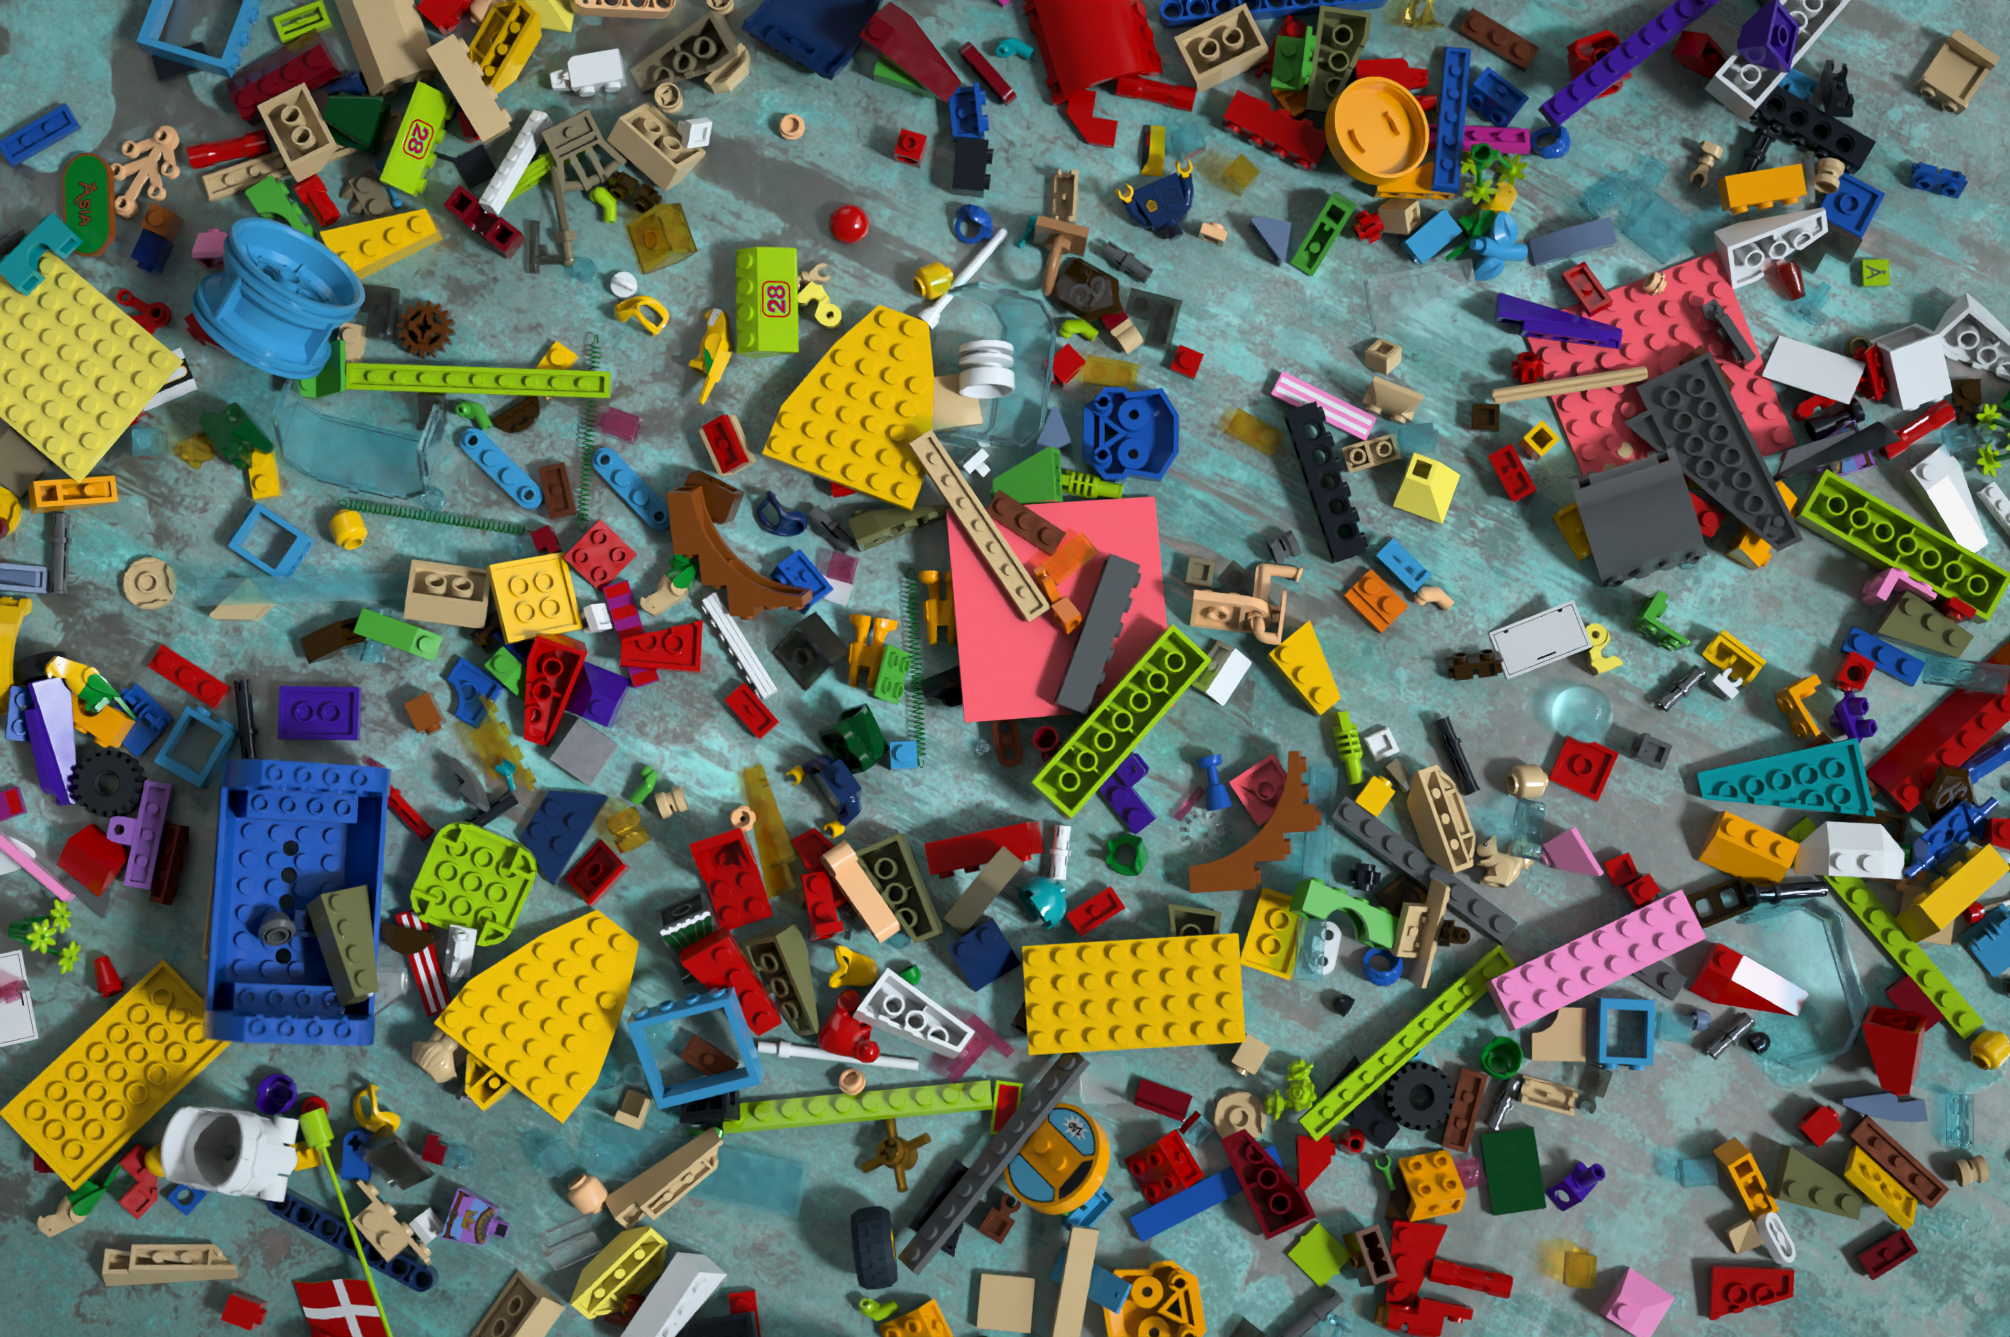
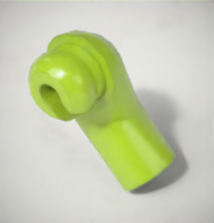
M603 187L592 189L589 196L592 202L599 203L603 207V222L608 224L616 223V199Z
M1080 318L1063 321L1058 330L1059 335L1065 339L1071 337L1072 334L1080 333L1090 342L1099 334L1098 330Z
M865 1297L859 1302L861 1314L875 1321H880L900 1311L895 1299L880 1304Z

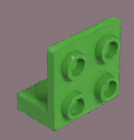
M1307 26L1303 39L1277 36L1270 89L1301 93L1303 86L1309 84L1313 69V61L1309 60L1312 59L1316 44V35H1312L1313 27Z
M335 340L329 342L332 350L331 356L317 376L309 379L287 378L288 396L316 400L344 393L346 386L345 341Z
M1659 590L1647 596L1631 623L1637 626L1635 629L1646 637L1652 635L1658 639V644L1668 651L1673 649L1677 651L1688 647L1690 644L1688 639L1655 619L1656 617L1660 618L1668 606L1665 603L1668 595Z

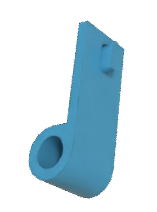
M1063 1247L1049 1276L1050 1279L1059 1284L1061 1283L1067 1250L1065 1247ZM1093 1262L1087 1297L1113 1313L1119 1314L1132 1284Z

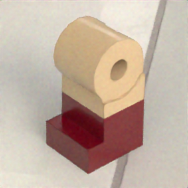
M1121 306L1122 313L1100 316L1098 320L1115 344L1117 343L1124 354L1127 355L1143 344L1144 341Z

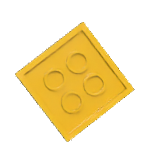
M565 552L492 564L486 567L505 645L535 639L536 634H563L583 629L567 560L563 558Z

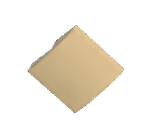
M959 374L934 377L933 432L983 425L979 399L968 398L959 393Z

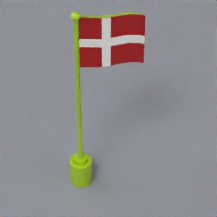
M324 1108L308 1112L298 1117L308 1148L314 1147L315 1151H322L367 1278H341L321 1282L294 1280L312 1333L316 1330L332 1337H393L326 1149L331 1146L330 1141L335 1139Z

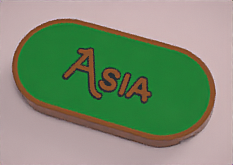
M83 153L70 160L63 172L64 222L83 240L73 252L86 258H95L107 251L105 249L108 248L109 244L112 245L116 236L114 173L109 163L103 158L92 153Z

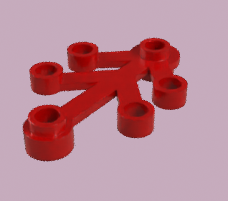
M122 289L117 293V301L122 306H132L143 313L134 317L129 314L127 315L139 325H145L144 329L151 335L154 334L157 328H162L169 324L172 313L165 303L154 302L149 305L136 298L128 289ZM129 294V299L122 301L123 296ZM161 311V315L158 318L153 317L155 312Z

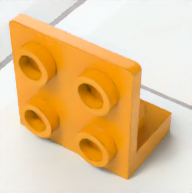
M1816 674L1802 677L1774 693L1777 698L1775 700L1777 707L1783 714H1787L1791 721L1789 726L1792 732L1797 737L1800 736L1801 739L1816 737L1820 734V731L1800 700L1815 693L1814 687L1821 684Z
M1448 1150L1399 1159L1398 1165L1411 1197V1202L1406 1212L1410 1222L1461 1211L1467 1195Z
M935 1298L924 1302L913 1311L879 1326L883 1337H954Z

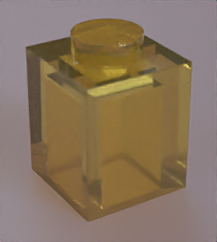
M1241 154L1223 172L1221 180L1241 197L1258 180L1261 171Z
M1573 1247V1252L1565 1251L1563 1284L1567 1287L1595 1289L1597 1256L1589 1253V1248Z

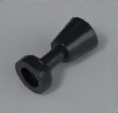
M1852 397L1849 404L1844 403L1843 411L1833 416L1824 414L1804 420V425L1808 436L1815 442L1828 436L1836 430V425L1848 419L1850 421L1855 420L1857 424L1865 420V413L1859 401Z

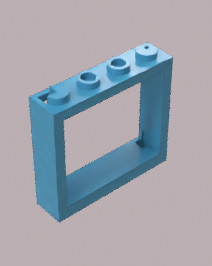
M173 0L151 1L136 40L143 52L232 79L237 66L241 65L242 50L249 44L252 24H255L258 20V8L261 0H243L221 59L159 41L158 39Z
M717 987L709 993L702 995L693 993L687 995L682 1000L674 1002L673 1000H666L658 1004V1006L651 1008L642 1006L640 1010L631 1013L627 1021V1027L658 1110L761 1084L764 1069L734 987L721 990ZM724 1007L745 1067L665 1087L643 1028Z

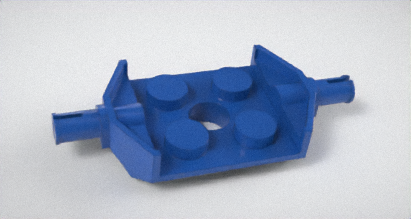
M1991 796L1979 806L1978 804L1973 805L1962 800L1913 843L1914 863L1903 871L1904 875L1909 880H1912L1922 870H1927L1938 876L1942 875L1937 870V866L1940 863L1945 862L1961 845L1966 844L1973 835L1980 840L1984 838L1987 823L1986 817L1994 808L1999 806L1998 801Z

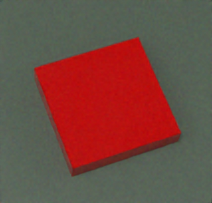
M1569 731L1548 776V781L1598 802L1619 753Z

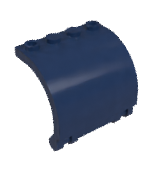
M764 0L759 8L744 20L741 29L748 32L752 38L767 43L775 51L793 58L796 63L814 70L820 77L832 81L848 65L861 46L859 35L873 15L880 10L883 0Z

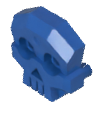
M1105 387L1083 409L1082 460L1092 466L1104 481L1125 482L1127 477L1161 482L1179 453V415L1163 388L1129 392L1127 387ZM1135 411L1139 417L1133 420L1129 417V413ZM1105 428L1116 435L1106 443H1104ZM1129 451H1136L1138 457L1131 459L1128 456Z

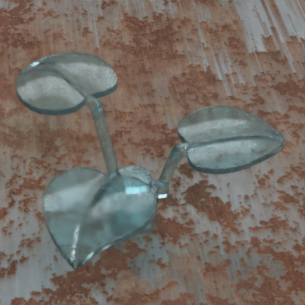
M669 1021L644 1027L643 1029L655 1061H663L671 1056L676 1046V1036ZM631 1038V1049L635 1054H637L636 1048ZM639 1060L637 1064L630 1063L626 1065L622 1071V1076L617 1082H615L613 1071L603 1065L596 1084L580 1104L594 1110H604L611 1107L618 1100V1093L615 1087H619L623 1082H626L631 1087L641 1086L653 1099L654 1096L651 1089L645 1083L647 1078ZM655 1103L649 1108L647 1122L649 1127L658 1135L686 1137L690 1131V1124L680 1123L681 1104L658 1110Z

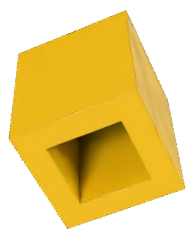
M1541 420L1518 444L1537 462L1560 438Z
M1379 775L1378 778L1372 776L1356 796L1354 802L1377 818L1396 791L1391 789L1393 784L1383 776Z

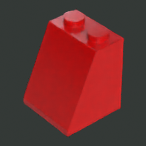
M1877 1005L1871 1006L1862 1028L1881 1089L1888 1090L1889 1093L1897 1096L1910 1095L1919 1073L1928 1016Z

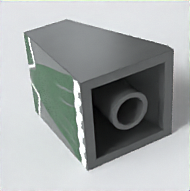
M705 889L656 910L658 931L684 985L700 981L680 963L679 951L721 928Z

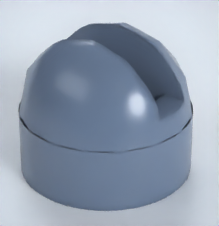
M1692 1009L1689 1017L1691 1029L1694 1031L1708 1029L1712 1021L1710 1013L1702 1009Z

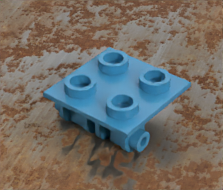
M2002 903L1981 921L1960 935L1961 939L1993 978H1996L2010 967V911Z

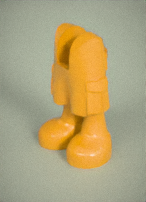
M919 571L918 579L926 585L929 593V599L923 602V617L927 627L929 645L937 646L938 626H948V631L946 632L948 646L956 645L957 636L951 571L945 572V601H941L940 598L942 572Z
M850 613L849 622L855 628L856 638L855 642L849 643L847 656L849 663L848 685L851 688L857 689L861 670L869 671L867 691H874L886 648L883 647L885 637L888 632L897 629L898 621L875 617L872 644L868 646L866 644L872 617Z

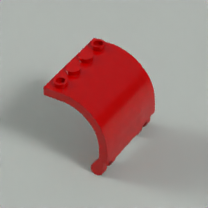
M1033 0L1023 6L1025 15L1029 17V30L1031 33H1035L1048 75L1045 82L1047 88L1051 89L1052 96L1050 98L1053 106L1064 104L1071 96L1109 80L1134 75L1156 77L1163 73L1161 67L1162 60L1156 51L1153 41L1154 34L1148 25L1146 8L1141 0Z

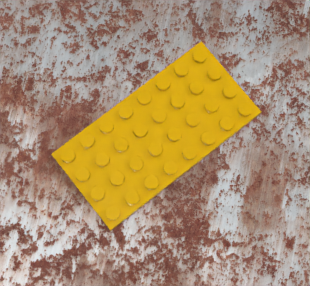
M1238 933L1022 946L1029 1055L1246 1042Z
M163 959L0 1111V1115L73 1191H76L233 1042L202 1038L204 1000Z

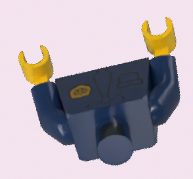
M1186 158L1187 166L1182 169L1180 168L1179 161L1176 160L1175 167L1180 173L1179 176L1176 172L1134 191L1130 185L1124 183L1126 192L1121 195L1120 190L1117 188L1114 191L1116 196L1123 200L1122 204L1130 220L1144 229L1149 228L1153 233L1164 229L1169 241L1183 235L1179 222L1187 218V212L1192 208L1194 186L1190 172L1193 169V165L1188 158Z
M819 754L803 763L802 766L796 765L786 773V776L789 774L795 776L796 781L791 784L793 786L809 775L832 808L838 820L827 823L823 827L824 831L832 829L833 835L830 839L843 834L845 831L844 826H847L861 812L860 798L862 788L840 758L832 760L827 755Z

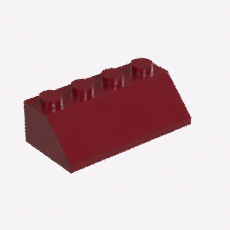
M315 28L234 75L232 79H227L226 83L229 96L241 118L253 126L263 120L257 107L258 105L302 83H305L309 92H312L340 75L341 72L318 30Z

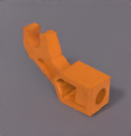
M1043 565L1034 569V577L1050 603L1051 613L1057 623L1067 634L1081 627L1083 622L1080 612L1067 596L1061 597L1051 575L1047 576Z

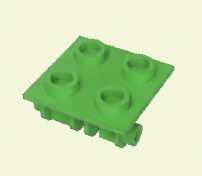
M886 644L873 696L877 700L888 701L898 705L899 699L904 693L903 684L905 676L911 666V654L890 644Z

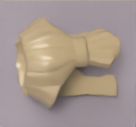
M437 1029L429 1041H413L412 1062L418 1064L436 1083H445L447 1081L459 1080L455 1069L466 1060L469 1052L440 1029Z

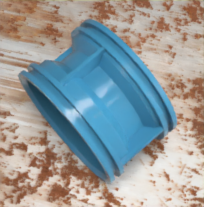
M248 217L236 221L224 240L223 262L225 267L223 271L205 276L191 297V309L196 320L205 332L224 349L258 369L291 379H309L317 376L331 356L332 350L329 343V335L333 329L351 321L365 300V291L360 279L336 253L316 239L293 227L270 219Z

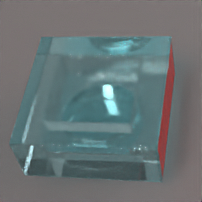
M1195 1110L1185 1123L1179 1127L1178 1131L1197 1148L1215 1128Z

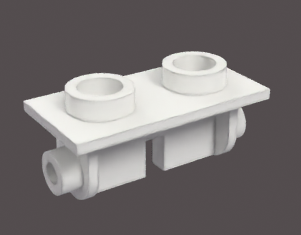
M454 924L450 925L443 973H446L450 982L456 983L462 977H470L477 929Z

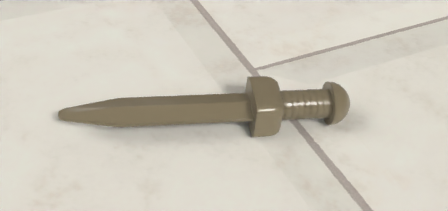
M552 166L551 184L559 232L554 233L557 243H562L563 265L571 268L577 264L572 247V241L576 239L575 230H569L562 186L556 168Z

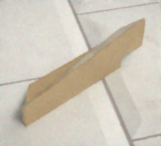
M132 1244L131 1252L105 1249L102 1276L106 1286L235 1279L238 1278L237 1266L232 1264L215 1244Z

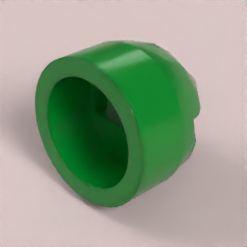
M1899 845L1905 852L1904 866L1910 867L1912 862V845Z
M917 964L910 965L897 973L898 976L912 986L917 985L921 979V973Z

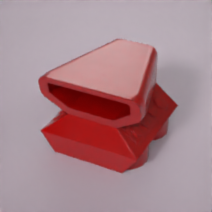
M1605 30L1578 39L1566 48L1569 52L1567 59L1571 80H1575L1621 44L1619 37L1609 30ZM1627 73L1594 100L1619 92L1623 87L1622 81L1633 78L1631 73Z

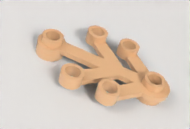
M171 126L158 128L152 138L138 143L126 141L122 146V153L130 159H134L140 153L152 149L148 157L123 166L119 163L111 165L116 181H122L126 176L139 172L127 193L115 200V211L122 217L130 219L138 213L139 205L136 198L148 178H150L151 183L147 192L148 196L156 202H161L165 199L166 190L162 185L158 165L162 154L165 163L161 167V173L168 179L178 177L180 169L176 165L173 150L179 144V137L177 131Z

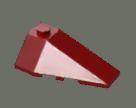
M1721 943L1711 944L1688 991L1711 1003L1796 1017L1809 992Z

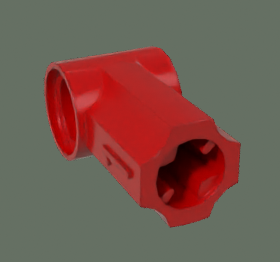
M317 173L293 185L300 199L306 206L308 205L322 228L333 225L341 217L339 210L328 196V190Z

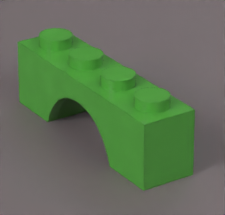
M270 175L244 191L263 218L283 219L288 221L293 228L312 238L318 236L310 223L305 224L300 217L304 213L296 201L291 203L287 197L290 191L282 179L277 181Z
M1310 877L1309 880L1297 882L1289 912L1309 921L1325 920L1332 911L1339 910L1350 919L1355 932V941L1376 950L1392 948L1399 918L1391 915L1389 909L1370 906L1368 900L1360 897L1352 898L1347 895L1346 890L1337 887H1327L1324 885L1325 882L1318 878Z

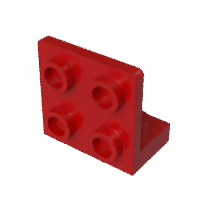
M1177 1129L1168 1132L1155 1143L1124 1159L1150 1205L1161 1202L1187 1189L1204 1176Z

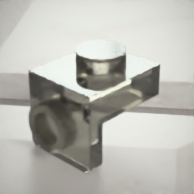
M419 392V421L416 424L417 430H424L426 434H436L447 425L446 393Z

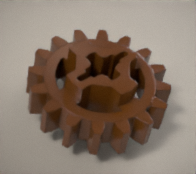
M427 300L426 306H423L420 301H416L417 308L413 309L411 306H407L409 314H400L404 323H398L397 327L403 330V332L397 336L400 340H405L402 344L405 349L411 347L410 353L415 356L419 352L420 356L425 359L427 353H430L435 358L437 350L445 353L446 350L443 346L445 344H453L449 336L456 335V332L450 329L451 326L455 325V321L447 319L451 314L448 310L442 312L443 306L438 303L433 307V303ZM434 314L440 317L443 325L435 323ZM427 325H429L431 330H427L426 334H424L421 330L426 329ZM410 333L418 336V344L413 342ZM437 338H440L437 342L432 344V342H434Z

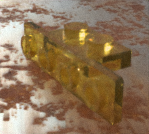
M483 694L479 698L492 721L468 733L493 781L502 776L495 771L496 765L501 766L503 758H506L516 765L528 789L532 791L535 789L533 783L537 781L531 769L527 768L524 770L520 762L524 756L517 744L511 746L507 737L512 734L505 721L499 723L494 713L499 710L492 697L486 699Z

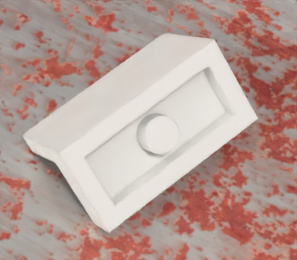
M1218 640L1208 654L1212 661L1191 685L1195 689L1209 695L1218 704L1223 706L1252 662L1236 648Z

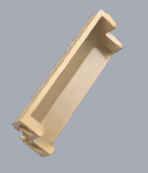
M334 0L371 96L383 95L384 98L394 96L405 83L418 81L428 83L433 79L432 76L439 71L426 50L431 47V43L414 0Z

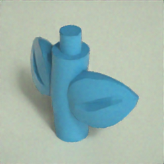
M1500 210L1492 224L1490 238L1480 236L1478 239H1471L1469 243L1470 249H1474L1477 254L1483 255L1475 266L1473 272L1474 280L1485 281L1493 279L1502 273L1505 261L1522 262L1527 257V245L1515 243L1518 235L1517 224L1504 211Z

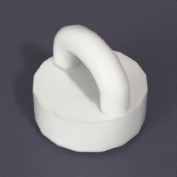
M619 272L611 278V290L618 298L628 299L637 292V281L629 272Z

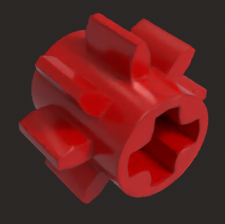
M1365 209L1355 215L1356 218L1354 219L1356 222L1351 226L1360 242L1367 239L1369 244L1381 238L1379 231L1384 229V225L1376 212L1369 214Z
M1533 352L1519 354L1518 360H1512V378H1517V381L1523 385L1536 383L1537 377L1544 376L1543 359H1538L1537 354Z

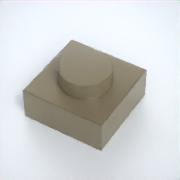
M1189 557L1184 584L1211 588L1216 561Z

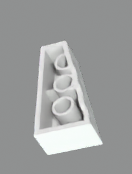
M889 968L886 969L852 1017L955 1060L975 1033L974 1030Z
M677 1252L621 1337H675L727 1274L706 1255Z

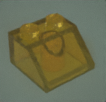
M681 203L656 205L626 226L643 275L681 263L698 252Z

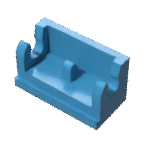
M1444 208L1436 211L1398 244L1413 262H1419L1423 265L1460 234L1462 229Z
M1395 538L1373 558L1409 595H1412L1432 575Z

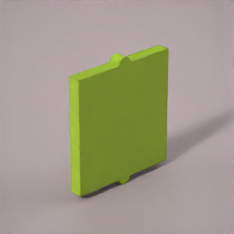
M1317 1222L1305 1236H1300V1241L1287 1255L1322 1288L1335 1274L1338 1275L1340 1273L1339 1269L1348 1261L1349 1253Z

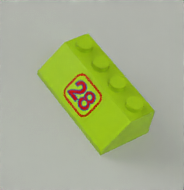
M417 82L380 177V181L386 187L417 198L418 193L422 194L427 184L425 175L428 169L432 170L436 162L437 155L434 152L437 144L442 145L446 136L444 126L447 120H452L456 110L452 97L425 83Z
M757 246L735 250L737 354L760 359L799 353L797 249Z

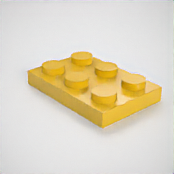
M1262 887L1241 951V965L1290 980L1309 921L1289 912L1293 896Z
M1858 1144L1849 1150L1844 1171L1846 1180L1853 1187H1858L1871 1204L1879 1206L1893 1224L1900 1225L1906 1231L1914 1224L1918 1198Z

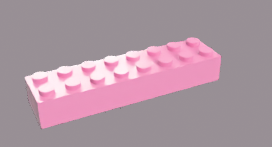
M1681 889L1485 982V985L1509 1032L1705 939L1706 936Z

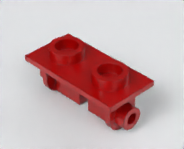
M1874 342L1867 350H1865L1864 346L1855 348L1853 358L1867 363L1864 369L1867 374L1862 375L1864 381L1860 383L1862 395H1865L1866 399L1875 398L1876 401H1879L1889 391V380L1885 376L1883 369V355L1879 351L1877 342Z

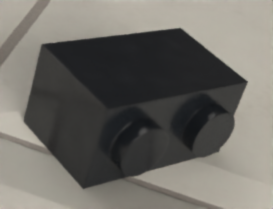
M957 137L952 195L984 198V190L990 189L991 174H986L987 164L992 165L994 150L989 148V140Z

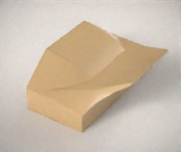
M742 43L737 46L738 55L718 70L713 71L705 79L707 88L714 94L732 92L749 74L751 57L747 48Z

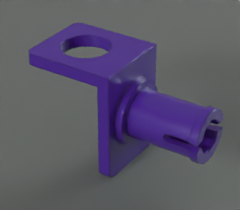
M1579 1162L1564 1180L1549 1187L1546 1193L1561 1211H1565L1584 1200L1598 1181L1605 1178V1170L1597 1163L1587 1168L1583 1162ZM1557 1190L1564 1191L1569 1196V1201L1561 1200L1557 1195Z

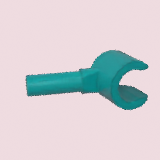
M1032 215L1028 220L1027 228L1017 244L1021 249L1030 237L1032 230H1035L1037 215Z
M503 758L502 765H496L495 771L505 777L510 791H514L516 787L513 774L516 770V765Z

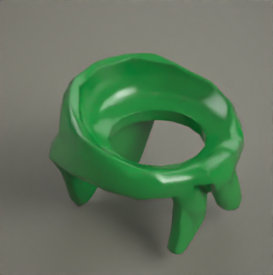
M1136 835L1118 836L1112 842L1111 840L1107 841L1108 850L1106 851L1105 864H1110L1114 872L1121 875L1138 876L1148 861V851L1143 843V839ZM1122 844H1129L1136 851V858L1130 865H1121L1116 859V850Z

